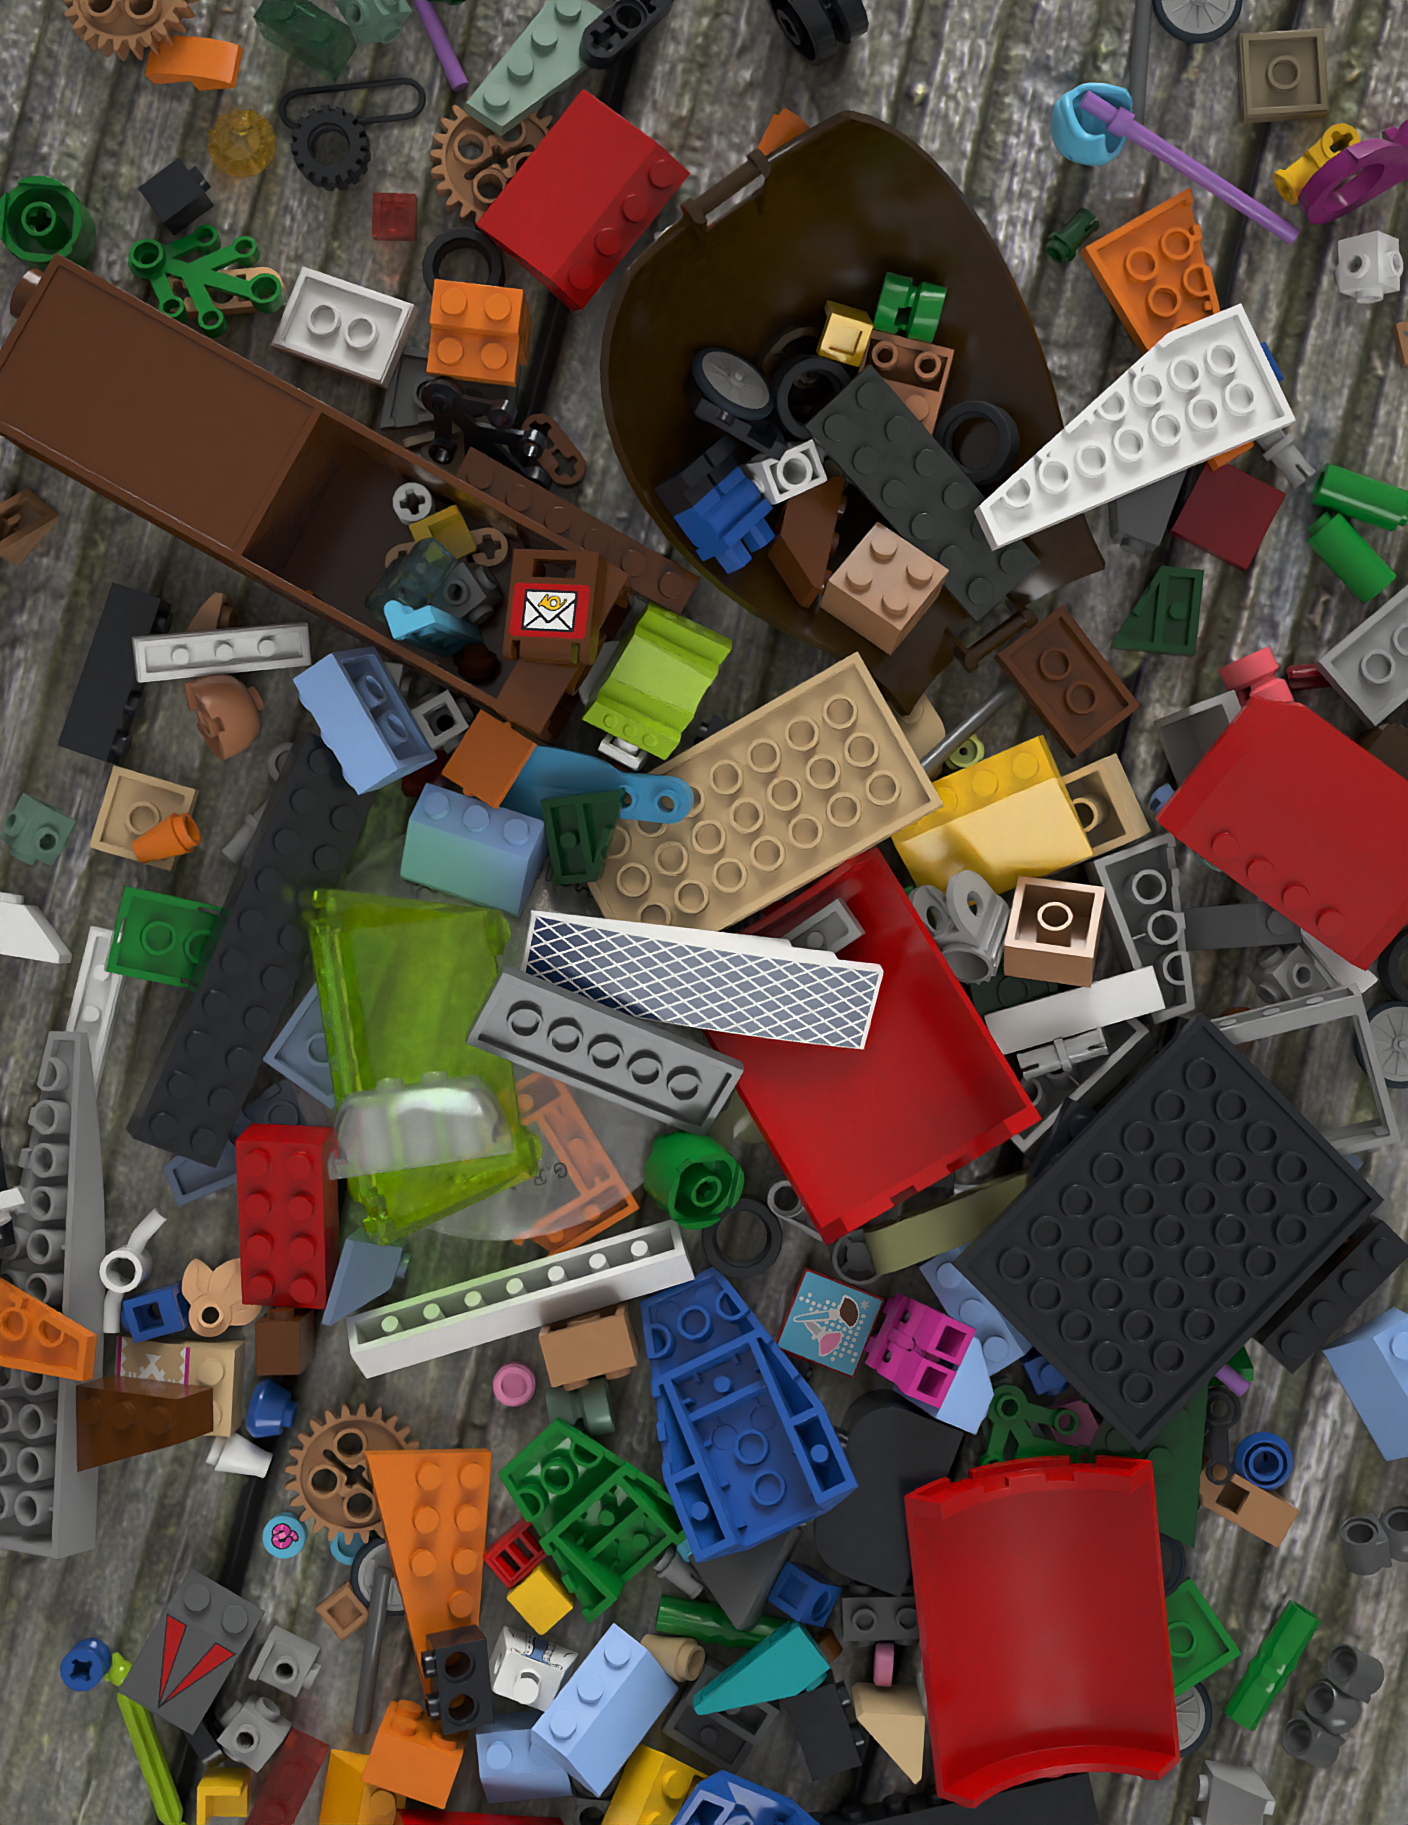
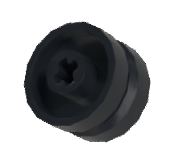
M767 0L784 36L805 62L813 67L820 66L836 54L837 41L845 45L850 44L868 31L869 22L862 0Z

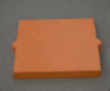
M480 709L441 774L464 788L463 793L469 797L474 795L497 810L537 744L515 731V726L511 722L506 721L503 723Z

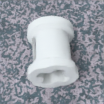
M415 482L406 483L395 491L393 508L403 524L409 526L436 513L432 497L423 485ZM417 498L421 504L419 505V513L416 515H412L408 509L410 507V499Z

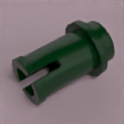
M1080 208L1058 233L1052 232L1045 246L1049 256L1060 264H1063L1066 260L1072 261L1076 257V250L1093 232L1099 229V221H1094L1090 224L1096 218L1095 215L1086 208Z

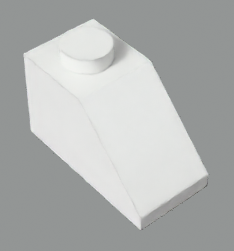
M0 892V954L58 964L71 963V952L39 907L23 904L24 895Z

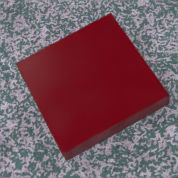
M1206 461L1168 533L1244 572L1249 567L1286 494L1228 463L1212 471Z

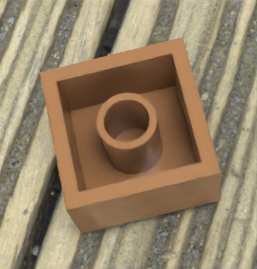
M877 522L828 580L820 607L891 656L938 598L949 570L880 522Z
M1018 876L1004 943V975L1091 988L1103 922L1105 887Z
M627 1300L543 1325L538 1336L552 1388L563 1385L565 1391L578 1389L589 1384L588 1378L605 1374L606 1379L619 1378L631 1373L630 1367L636 1366L638 1362L640 1348Z

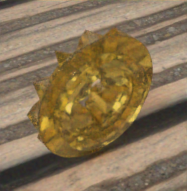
M233 107L231 112L223 116L217 115L216 123L212 129H208L207 149L215 165L230 176L239 178L254 176L262 172L273 159L276 149L274 131L267 119L257 114L251 108L249 110H239ZM230 132H238L241 136L249 133L247 141L252 153L250 154L246 149L243 150L239 146L231 149L235 143Z

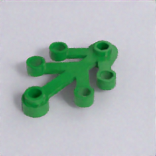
M201 225L192 234L166 245L147 238L137 241L130 249L128 258L129 268L132 274L139 280L151 282L160 302L159 311L182 324L186 321L188 317L187 308L180 297L174 296L167 276L184 281L199 313L198 323L204 335L210 338H217L223 335L227 329V322L223 313L214 307L206 288L250 300L256 310L266 314L277 312L285 300L282 285L273 274H258L248 281L217 272L236 262L244 267L257 263L260 258V252L255 240L249 236L238 237L231 245L220 249L221 239L217 230L211 225ZM213 237L211 241L201 243L204 238ZM243 249H252L247 254H240ZM196 250L206 255L190 263L177 260ZM273 295L271 298L263 300L264 297ZM179 308L176 313L167 314L170 309ZM218 319L215 325H206L210 320Z
M1000 1384L993 1388L994 1396L989 1404L987 1417L992 1422V1427L985 1454L980 1457L978 1467L987 1465L991 1460L1005 1461L1002 1458L1009 1431L1017 1442L1014 1460L1040 1456L1070 1455L1071 1463H1080V1456L1087 1452L1089 1445L1081 1444L1076 1447L1033 1436L1025 1422L1027 1420L1051 1425L1053 1430L1059 1434L1070 1436L1079 1428V1418L1074 1411L1066 1407L1052 1409L1029 1403L1023 1391L1011 1384ZM1012 1399L1014 1403L1013 1410L1008 1414H1003L1001 1410L1003 1402ZM1068 1414L1070 1416V1424L1067 1428L1061 1429L1059 1427V1419L1062 1415Z

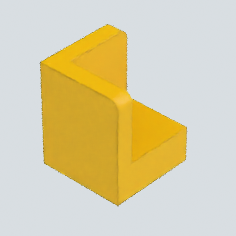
M827 300L824 307L827 319L816 352L819 356L859 367L874 325L866 311Z
M457 505L450 506L409 525L422 557L431 572L477 551V546Z
M543 1559L522 1580L508 1590L506 1599L539 1635H543L573 1608L575 1594L573 1592L569 1593L561 1578Z
M208 1768L197 1786L196 1825H208L213 1816L247 1817L251 1809V1768Z

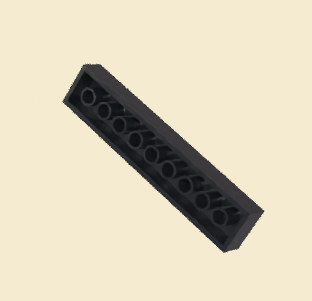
M298 731L126 1127L128 1133L135 1140L216 1168L379 790L358 795L355 789L345 780L342 766L333 750L324 743L322 737L311 732Z

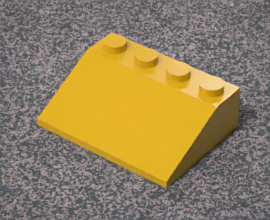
M1043 735L932 782L944 807L891 836L917 888L923 885H932L942 891L943 894H946L950 878L956 873L965 870H971L979 874L994 890V893L998 895L1015 888L1018 876L1039 878L1094 855ZM974 900L967 902L969 907L976 904Z

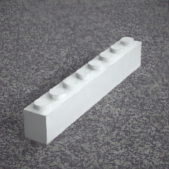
M670 1219L346 1318L350 1353L368 1379L695 1279L687 1246L679 1224Z

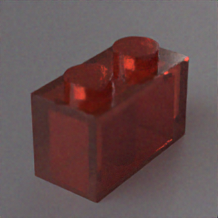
M292 1727L245 1825H293L331 1745Z

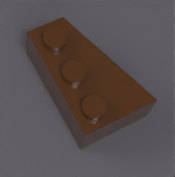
M109 1375L77 1385V1472L180 1444L213 1432V1388L119 1375Z

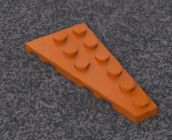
M1190 187L1091 243L1080 253L1142 356L1169 332L1221 312L1211 269L1205 264L1200 242L1203 240L1200 224L1195 223L1191 207L1194 200ZM1253 441L1207 460V463L1212 471H1215L1250 450L1254 446Z
M0 1277V1366L77 1381L93 1379L97 1334Z
M487 1448L363 1451L373 1485L372 1491L375 1503L378 1505L383 1525L382 1531L397 1590L401 1596L405 1612L404 1618L407 1630L410 1633L415 1652L414 1658L424 1697L425 1694L431 1693L430 1678L425 1679L421 1666V1652L427 1651L426 1635L474 1624L479 1627L483 1554L485 1549L492 1452ZM462 1652L452 1653L446 1659L445 1666L456 1664L460 1660ZM461 1694L453 1698L449 1708L460 1706L464 1702L466 1695Z

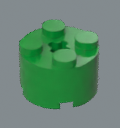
M30 176L18 181L19 185L10 191L9 194L7 192L4 193L0 199V238L7 249L29 270L37 268L45 272L56 252L84 269L86 268L96 243V227L89 210L68 187L59 180L48 176Z
M679 1130L672 1134H661L653 1141L651 1145L652 1153L644 1168V1189L669 1217L680 1226L690 1230L707 1228L721 1220L718 1214L727 1206L732 1209L736 1205L744 1187V1172L736 1159L709 1132L702 1136Z

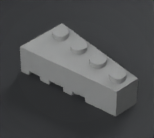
M1170 832L1083 863L1090 885L1105 887L1103 919L1123 972L1127 973L1153 965L1166 1008L1141 1015L1142 1022L1147 1024H1157L1195 1009L1189 953L1186 952L1184 929H1186L1184 912L1181 911L1179 886H1181L1179 868H1176L1174 853L1176 843L1175 837Z

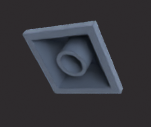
M362 1227L353 1232L345 1241L321 1324L328 1326L334 1324L390 1290L398 1278L404 1280L412 1258L411 1254L405 1253L409 1241Z

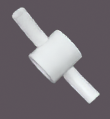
M155 1207L134 1229L127 1245L111 1252L101 1262L100 1278L105 1287L108 1288L104 1301V1333L120 1332L121 1305L125 1293L145 1282L152 1273V1257L144 1247L147 1240L168 1219L166 1214L159 1208ZM119 1258H128L135 1265L136 1271L133 1280L126 1279L118 1271L117 1264Z

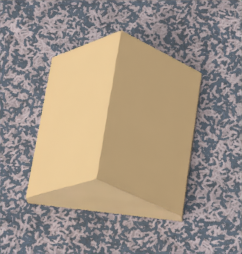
M857 1682L851 1687L856 1718L911 1781L916 1784L922 1779L925 1713L917 1686L891 1684V1687L877 1686L875 1683Z

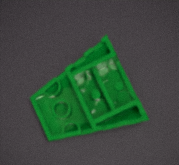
M559 1417L551 1422L498 1472L500 1479L526 1522H532L541 1537L539 1543L547 1556L552 1555L563 1574L561 1580L569 1593L574 1592L583 1607L581 1613L588 1624L619 1598L625 1584L668 1545L674 1542L678 1546L686 1539L683 1527L666 1487Z

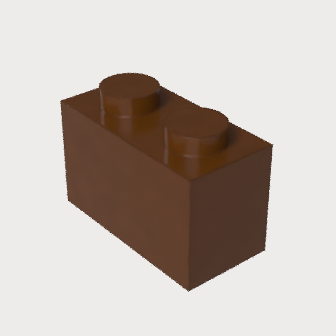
M276 1306L268 1309V1312L255 1322L256 1375H300L316 1358L315 1309Z

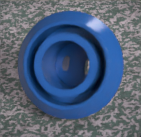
M266 1379L256 1385L246 1420V1429L254 1438L280 1435L285 1427L292 1428L298 1408V1402L291 1401L292 1393L271 1379Z
M1257 1432L1244 1438L1238 1445L1234 1454V1468L1236 1474L1265 1491H1271L1283 1485L1289 1478L1293 1468V1456L1289 1446L1282 1438L1269 1432Z

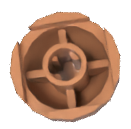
M230 674L201 676L184 684V695L189 710L191 712L196 709L200 721L196 726L215 757L218 759L222 758V761L252 745L258 737L261 727L258 712L264 709L263 701L254 686L246 688L240 679Z

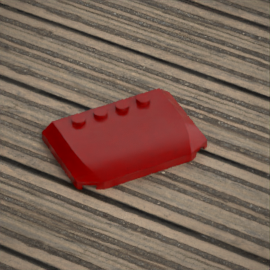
M1252 695L1155 816L1156 820L1178 840L1350 964L1366 971L1408 922V780L1304 704L1291 701L1269 700Z

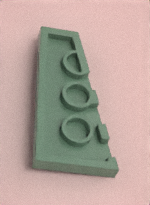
M548 0L466 102L465 113L498 135L503 136L541 108L543 101L556 91L561 93L571 86L575 77L588 68L590 70L593 69L582 61L579 55V45L585 28L601 15L603 11L587 0ZM608 32L607 38L601 44L596 45L593 43L592 47L596 50L601 47L606 49L612 36Z

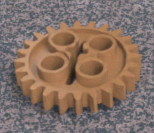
M200 0L61 1L68 8L64 13L66 18L73 25L72 29L81 40H84L93 51L99 48L107 58L115 51L122 61H126L130 50L133 51L139 60H143L144 48L150 47L157 55L159 54L158 42L161 40L172 46L174 41L170 33L173 30L181 33L187 31L181 23V19L183 17L194 18L195 14L188 4L196 3Z
M457 105L452 106V115L455 121L453 122L442 117L441 128L446 134L434 133L433 144L440 149L430 151V161L439 164L431 169V179L444 180L436 187L437 196L450 194L446 202L447 211L460 207L459 222L464 223L472 216L475 218L476 224L495 200L482 197L478 192L479 188L486 184H492L498 187L500 191L504 189L532 153H521L522 150L529 146L535 149L549 132L548 130L553 121L551 115L539 120L537 118L538 109L513 127L519 133L520 138L514 142H505L497 133L466 114ZM473 145L479 148L482 154L477 159L469 160L464 158L459 151L464 146ZM498 157L501 163L507 162L506 169H501L498 164L492 165V159ZM467 174H477L472 180L465 179ZM475 225V230L480 231V229Z
M365 1401L360 1402L357 1412H351L348 1403L343 1402L341 1415L338 1416L335 1415L330 1407H327L325 1409L326 1421L324 1423L315 1417L310 1418L309 1423L313 1430L312 1434L299 1430L297 1437L304 1446H291L289 1449V1454L298 1459V1461L286 1463L285 1472L296 1475L295 1478L286 1482L285 1490H298V1493L291 1499L290 1505L291 1507L305 1506L299 1517L301 1522L311 1517L316 1519L312 1530L314 1534L324 1526L328 1527V1541L332 1542L338 1532H344L345 1543L350 1545L354 1533H360L362 1541L366 1544L369 1540V1532L373 1529L381 1538H384L378 1505L375 1503L372 1491L373 1486L365 1480L367 1479L372 1482L363 1451L416 1450L420 1446L419 1438L407 1441L405 1439L411 1430L409 1423L398 1429L395 1427L398 1413H392L387 1419L381 1417V1404H378L373 1413L370 1414L366 1413ZM346 1433H355L360 1436L363 1444L358 1450L348 1452L340 1447L339 1438ZM328 1449L335 1453L337 1458L349 1468L354 1469L358 1464L362 1465L363 1477L365 1479L361 1476H356L353 1480L348 1479V1468L332 1458H327L323 1454L324 1450ZM329 1469L336 1474L337 1481L330 1487H321L315 1483L313 1475L318 1470ZM357 1493H364L371 1498L372 1505L365 1511H356L349 1506V1498Z

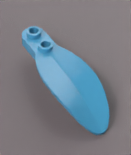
M537 744L501 802L500 807L544 821L540 801L543 798L625 788V792L629 793L632 798V803H623L619 819L673 824L681 821L690 813L694 805V794L691 787L684 780L677 777L635 772L623 773L611 764L594 756L561 747ZM663 796H668L674 801L673 809L664 806L662 802Z

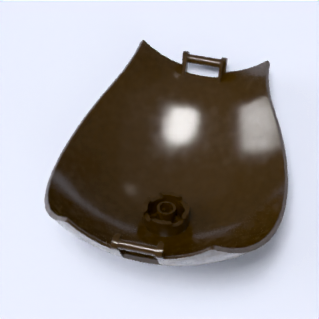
M845 110L813 126L766 156L760 149L756 148L746 155L748 161L695 200L689 197L680 204L683 216L635 259L619 283L608 311L602 337L600 357L601 398L611 441L629 484L644 509L684 558L722 593L751 614L782 632L816 647L839 660H843L858 652L879 690L893 704L901 716H909L925 690L955 658L960 662L965 671L971 674L979 668L978 662L1024 627L1031 629L1039 622L1034 611L1025 607L1026 605L1066 584L1105 569L1106 562L1097 547L1084 513L1021 539L1041 563L990 609L992 610L1004 602L1014 614L972 646L967 648L957 636L975 621L968 616L947 590L942 587L938 598L890 656L821 608L823 595L818 594L809 608L800 606L768 557L770 542L762 548L751 552L741 538V542L752 559L744 567L729 574L726 573L715 556L702 561L695 551L699 547L690 541L653 489L697 449L727 433L713 423H707L695 416L683 391L689 378L693 375L692 361L699 351L705 348H721L731 351L750 362L770 383L774 372L786 360L800 354L818 355L816 349L827 319L824 310L827 300L866 311L873 322L878 298L887 271L910 277L913 286H918L922 281L946 287L940 319L931 344L955 351L937 424L939 419L952 406L964 401L992 403L1006 410L1016 423L1020 444L1019 454L1012 469L1000 480L987 485H975L986 499L1064 429L1055 388L1028 310L997 245L970 202L941 166L907 135L873 116ZM749 184L750 195L707 226L708 220L705 216ZM899 330L895 334L907 338L905 330ZM832 360L843 367L851 380L858 374L859 367ZM806 372L799 375L793 381L788 392V408L792 416L804 424L833 398L831 382L825 375L819 372ZM973 417L965 420L958 426L953 436L952 449L955 458L961 465L969 469H980L988 466L996 458L1000 449L998 429L991 421L983 417ZM779 428L786 442L801 441V439L792 436ZM728 433L737 446L731 455L738 466L750 461L755 455L762 453ZM851 483L842 492V495L847 496V504L840 521H836L834 532L840 534L838 546L833 557L828 558L826 569L832 570V575L877 522H880L896 533ZM788 499L777 504H771L773 509L764 517L772 531L775 519Z

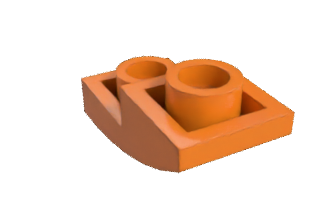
M172 36L174 41L172 46L164 40L158 42L159 54L156 55L150 49L145 75L154 84L190 81L199 91L236 87L243 49L238 44L203 37Z

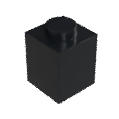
M177 158L138 188L173 236L214 206L205 193L212 188L196 166L188 170L180 158Z

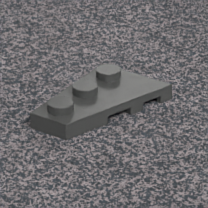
M404 346L389 386L386 389L380 423L382 432L434 424V415L424 407L421 401V393L424 386L436 378L430 377L426 373L429 350ZM518 365L516 387L463 380L456 381L462 386L464 395L494 401L506 399L516 407L522 369ZM471 414L474 418L483 417L481 415Z

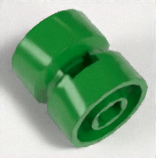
M887 271L872 322L874 325L873 329L893 335L899 330H905L907 338L931 344L940 319L946 287L922 281L918 286H913L910 277Z

